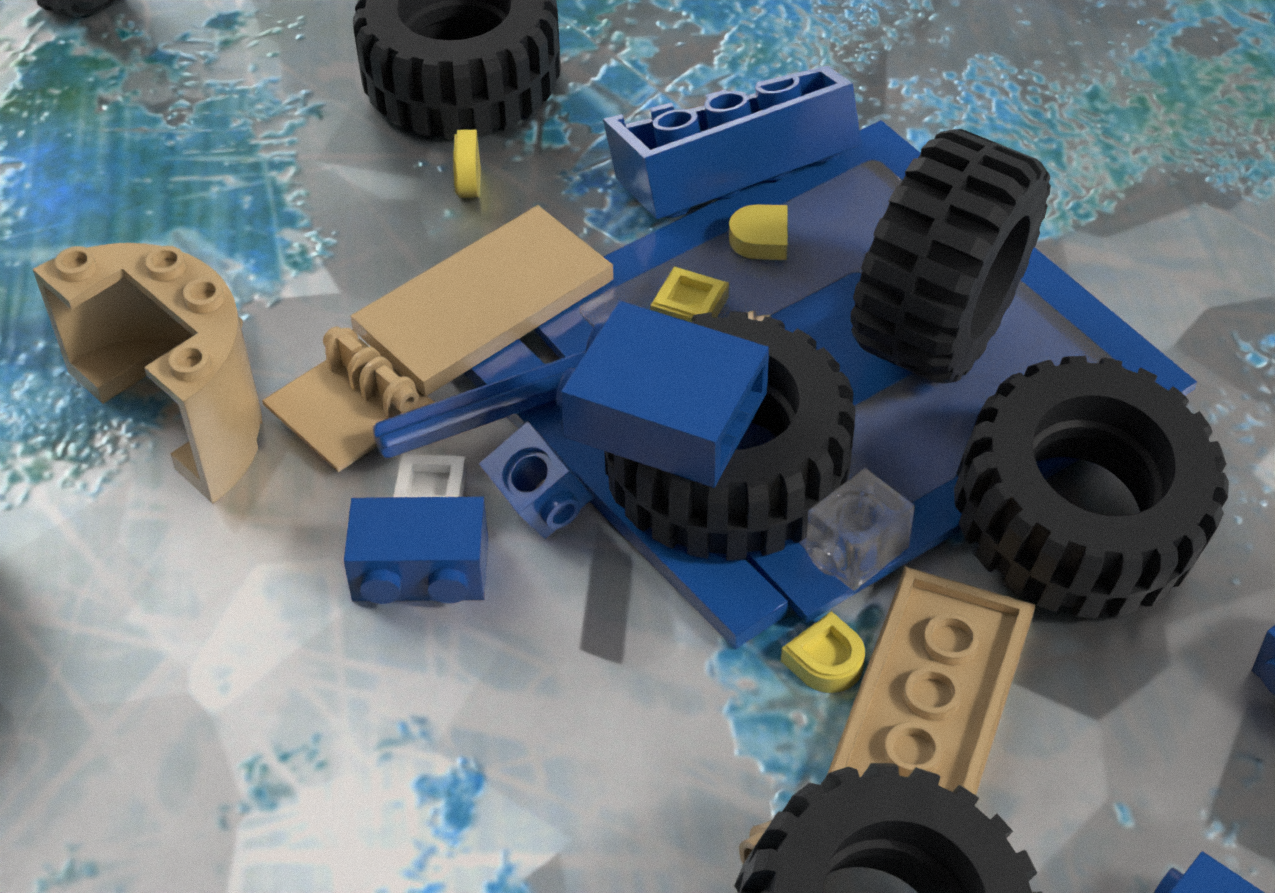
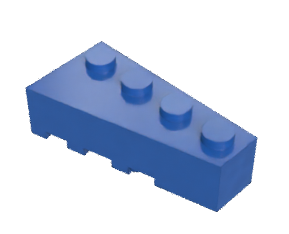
M827 65L757 82L755 86L756 93L750 95L740 91L727 92V89L705 94L706 101L704 106L674 110L673 104L667 103L651 107L652 118L625 124L623 114L604 118L603 122L616 179L656 219L663 217L674 218L686 214L691 207L706 201L736 196L741 192L742 188L761 181L783 179L789 176L792 170L813 162L835 160L841 156L843 151L862 145L853 83Z

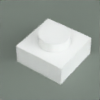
M402 453L393 497H463L467 478L465 456Z

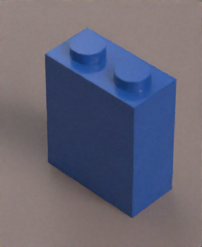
M619 300L604 324L597 323L592 329L587 341L585 354L575 369L568 368L559 382L556 404L562 408L564 437L715 488L767 394L769 347Z

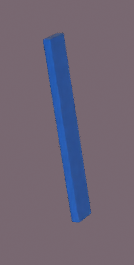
M517 339L463 374L478 388L545 364L525 344ZM556 400L507 417L518 429L528 421L548 441L594 496L589 502L735 650L787 616L788 601L746 560H726V554L710 552L708 559L687 554V547L676 544L671 549L652 539V528L649 527L644 532L638 529L625 516V508H622L615 502L609 490V477L605 474L604 451L564 437L562 408L557 406Z

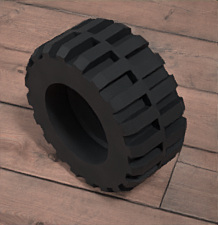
M358 0L355 6L353 30L364 93L370 98V103L382 115H387L390 121L404 129L412 126L417 134L431 137L433 133H440L446 139H454V134H457V130L477 129V137L490 135L492 129L502 127L503 130L517 125L520 117L523 115L529 118L542 106V101L546 102L556 87V80L560 76L561 69L556 0Z
M963 129L940 132L936 134L935 139L929 140L922 147L920 156L912 160L905 171V177L901 184L894 189L883 218L879 219L873 233V242L869 251L866 252L861 266L862 274L860 281L855 287L853 295L855 306L851 310L850 322L853 325L851 331L857 343L864 351L937 384L957 382L961 380L963 375H967L972 369L975 360L980 359L986 350L987 343L995 335L1004 313L1010 307L1021 278L1024 277L1032 250L1036 246L1040 235L1039 229L1047 211L1048 205L1046 200L1050 195L1051 185L1049 184L1050 175L1038 159Z
M729 311V317L713 318L712 312L694 315L691 323L769 347L767 394L751 423L767 429L777 437L756 447L735 450L715 488L604 451L605 474L609 477V490L615 502L622 508H625V516L638 529L644 532L649 527L652 528V539L671 549L676 544L687 547V554L708 559L709 552L726 554V560H745L747 552L758 550L761 551L762 556L779 552L785 548L786 540L791 538L796 544L816 532L817 522L822 524L829 520L839 506V497L846 492L850 475L856 414L851 384L844 373L840 371V364L824 347L816 350V341L811 336L798 328L793 333L785 330V325L780 320L767 316L764 317L763 321L748 319V313Z
M1086 356L1062 357L1058 366H1055L1052 360L1042 361L1027 366L1024 375L1022 373L1012 374L999 384L996 394L987 398L979 412L957 469L958 480L954 487V504L957 510L962 513L958 523L965 540L969 544L978 542L979 547L975 556L987 571L992 572L997 569L1005 576L1002 583L1004 586L1019 596L1024 590L1039 598L1038 606L1057 612L1059 606L1073 608V616L1097 618L1102 609H1107L1109 616L1112 617L1133 614L1140 604L1144 607H1152L1165 599L1173 587H1179L1217 530L1224 515L1222 507L1228 499L1229 480L1226 474L1222 472L1227 465L1222 448L1218 441H1209L1213 430L1202 413L1199 411L1193 414L1186 407L1189 402L1188 398L1174 386L1168 391L1156 383L1157 375L1141 367L1137 373L1121 368L1122 361L1105 357L1101 358L1099 363H1088ZM1055 457H1071L1097 464L1115 475L1129 489L1136 500L1140 513L1127 516H1107L1079 508L1061 497L1047 483L1036 462Z
M871 763L861 777L857 769L850 766L828 773L821 785L808 783L791 797L782 812H777L742 865L734 884L738 893H823L824 880L829 873L844 868L863 867L891 874L908 884L917 893H1042V891L1032 892L1029 881L1037 874V871L1026 850L1018 853L1015 852L1007 840V837L1013 830L998 813L989 819L975 807L979 800L978 796L961 785H958L953 792L939 786L940 776L936 773L915 767L908 777L899 776V767L893 763Z

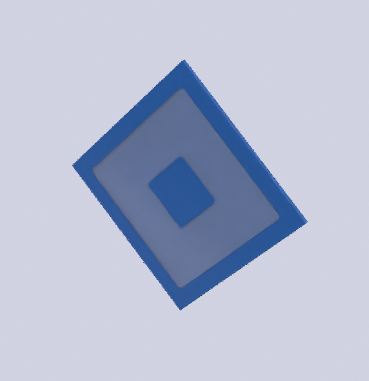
M882 120L861 129L862 145L843 151L841 156L835 160L813 162L792 170V173L783 179L764 180L742 188L741 192L736 196L719 199L603 256L613 264L614 279L533 329L560 359L585 351L592 329L597 323L604 324L619 300L650 310L651 303L675 266L729 282V298L717 318L729 317V311L746 313L755 310L757 316L771 315L773 319L784 323L785 330L793 333L797 328L816 341V350L824 347L840 364V371L849 379L853 390V405L856 407L850 475L846 492L839 497V506L829 520L822 524L817 522L816 532L795 544L790 538L785 541V548L779 552L762 556L761 551L758 550L747 552L746 558L757 572L788 601V605L806 624L961 531L958 522L962 513L957 510L954 504V487L958 480L956 472L981 408L989 396L996 394L999 384L1012 374L1022 373L1024 375L1027 366L1046 360H1052L1053 364L1058 366L1062 357L1086 356L1088 363H1099L1100 359L1105 357L1122 361L1121 368L1137 373L1141 367L1157 375L1155 382L1168 391L1174 386L1186 396L1194 391L1197 385V381L1035 247L1030 255L1024 277L1021 278L1014 299L1004 313L998 330L990 338L986 350L980 359L975 360L972 369L967 375H963L961 380L937 384L864 351L852 334L851 329L853 325L850 322L851 310L855 306L853 295L856 284L860 281L862 274L861 266L865 254L869 251L873 242V233L879 219L883 218L888 208V201L894 189L901 184L905 177V171L912 160L920 156V152ZM748 205H788L787 260L750 259L736 253L729 244V221L731 216L738 209ZM750 423L736 450L762 445L777 436L759 425ZM1055 457L1036 463L1046 480L1079 459Z

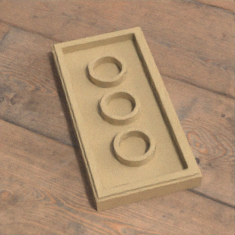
M536 205L350 315L352 328L368 345L375 348L382 357L388 359L402 376L409 377L414 381L416 388L426 397L614 279L613 264L543 208Z
M904 567L828 773L850 766L857 769L861 777L871 763H893L899 767V776L908 777L917 767L938 774L940 776L938 785L951 792L958 785H961L977 796L1036 605Z

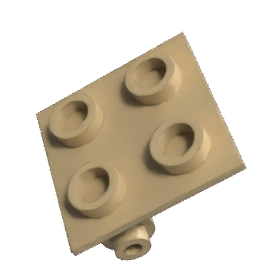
M336 326L329 329L323 337L326 360L266 397L262 402L267 409L331 467L340 472L377 447L373 435V426L377 422L435 402L428 396L425 397L416 388L414 381L409 377L402 376L388 359L381 357L375 348L369 347L360 338L358 339L357 333L351 328Z

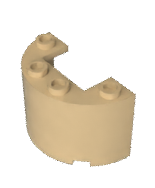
M114 243L88 248L81 246L70 247L60 252L56 258L34 268L33 272L68 373L102 404L144 377L150 378L179 404L189 441L170 453L175 470L212 504L223 497L237 484L254 460L258 450L257 436L260 424H263L237 307L234 297L222 277L203 261L182 252L177 247L146 243Z

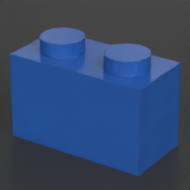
M484 496L351 498L344 566L352 601L388 604L394 601L457 603L462 600H485L488 529Z

